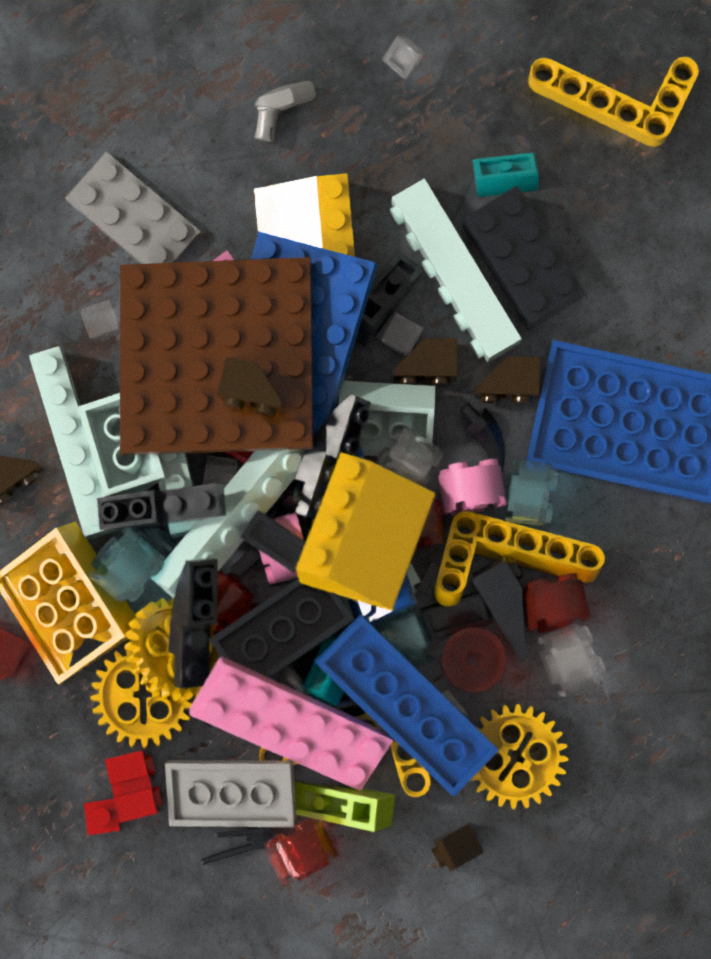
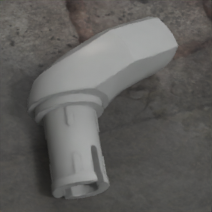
M310 81L287 84L260 96L255 104L257 111H259L255 139L274 142L278 114L293 106L315 99L316 92L313 84Z

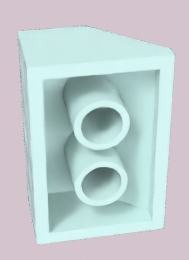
M343 381L339 394V404L350 394L371 402L369 418L364 424L359 439L364 455L431 459L435 386Z
M120 393L78 407L104 497L144 492L166 478L159 454H120Z

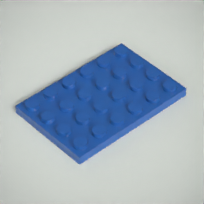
M259 231L251 259L310 257L312 260L313 428L315 436L321 425L336 407L378 264Z
M552 340L525 464L711 504V374Z

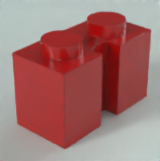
M141 750L105 759L119 823L160 813L159 806L164 804L160 787H154L151 775L156 774L152 755L146 756V751Z

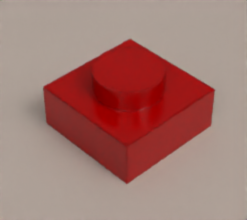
M114 799L84 803L88 835L121 830Z

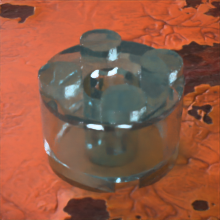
M513 458L512 464L513 467H517V470H510L506 496L507 511H511V514L505 513L504 521L543 527L544 522L551 523L553 504L552 500H549L550 491H556L558 472H556V469H552L551 463Z
M128 527L121 530L124 534L123 537L117 540L113 536L102 547L91 563L95 571H88V577L118 602L129 599L131 602L136 601L144 592L145 588L143 585L150 576H156L164 566V562L160 559V553L137 532Z
M416 604L374 624L373 627L413 667L417 668L435 661V655H428L427 651L432 650L433 647L421 615L416 617L415 612H412V609L417 608Z

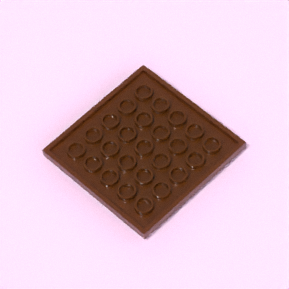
M310 257L120 265L121 455L314 449L312 260ZM226 357L258 363L285 405V414L275 413V417L256 413V408L244 406L243 410H236L224 406L225 402L218 397L217 392Z

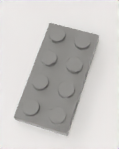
M107 151L65 197L72 206L141 264L175 263L201 235L199 229Z
M168 760L165 763L169 826L295 827L297 824L294 766L292 760Z

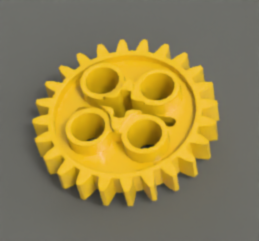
M161 598L156 603L150 602L135 614L136 617L129 622L132 629L125 633V636L132 641L126 644L124 649L133 651V655L127 658V662H136L137 667L133 669L132 673L137 674L141 672L143 674L140 681L141 685L148 681L152 683L151 693L160 688L163 699L172 693L174 701H178L183 696L186 700H189L195 695L197 696L202 687L184 689L174 687L175 654L168 652L170 620L174 598L168 602ZM216 624L210 625V638L214 636L213 631L217 628ZM211 642L209 675L220 659L218 658L220 656ZM152 644L156 646L157 651L152 647Z
M126 650L127 655L124 657L115 651V663L104 660V664L108 669L107 672L100 670L96 672L97 676L102 679V682L92 683V688L98 690L99 694L90 696V699L100 703L99 706L93 709V714L103 713V717L98 721V725H110L106 732L108 736L118 732L117 743L119 744L125 737L129 738L130 748L134 747L137 740H141L143 749H146L148 740L151 739L158 747L160 746L159 737L162 735L168 741H171V729L179 733L182 731L178 721L189 722L190 718L184 713V710H190L192 703L187 702L184 696L178 701H174L172 693L163 699L160 688L153 693L150 692L151 683L148 681L146 682V693L152 694V697L146 699L147 723L141 724L139 698H134V695H138L140 692L139 673H132L137 664L136 662H127V658L133 655V651ZM124 673L133 675L135 677L134 685L128 689L121 688L117 684V679L120 675ZM155 704H164L169 709V713L164 719H155L151 715L150 710ZM124 705H131L137 711L136 716L130 721H124L118 716V711Z
M516 704L514 713H510L507 705H503L502 715L500 716L494 709L490 710L492 720L488 721L486 718L480 717L483 728L477 729L499 750L497 753L502 758V764L495 771L489 770L484 765L470 781L479 780L481 782L476 789L477 792L485 789L488 790L487 801H490L495 795L498 796V806L502 807L506 799L510 800L511 809L516 808L518 800H521L523 806L528 808L529 798H533L536 803L540 804L541 798L539 794L541 792L551 796L552 793L548 786L550 784L555 786L561 785L555 778V775L566 774V771L558 766L559 762L568 761L567 757L559 754V751L565 749L567 744H557L556 741L563 733H552L551 729L555 721L544 724L545 713L541 712L537 717H534L532 706L527 709L525 714L521 712L520 704ZM514 725L518 728L519 738L515 743H507L503 739L502 731L505 726ZM527 732H531L532 737L520 754L524 758L523 762H515L504 781H500L499 776L511 759L507 754L508 751H516ZM539 742L545 746L546 756L543 760L535 761L530 757L529 749L533 743ZM519 769L526 771L529 776V782L523 788H517L512 783V775Z

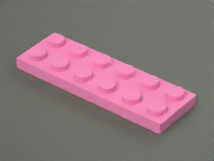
M222 656L190 707V715L359 791L363 789L393 741V738L384 730Z

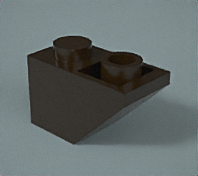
M425 338L393 369V380H400V384L418 385L419 381H431V385L434 386L450 385V381H456L457 338Z
M508 356L476 386L474 398H481L482 403L489 404L500 403V399H513L514 404H531L532 399L537 400L539 396L540 357Z
M226 357L217 392L218 397L225 402L224 406L236 410H243L244 406L256 408V413L275 417V413L285 414V405L258 363Z
M0 456V506L10 501L14 497L12 492L23 485L24 488L29 487L40 478L38 473L43 470L40 464L33 460Z
M468 822L436 838L434 842L437 847L431 849L440 868L447 866L450 872L484 853Z

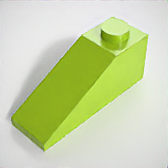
M294 781L296 815L373 832L392 827L394 794L364 788L359 791L346 786Z

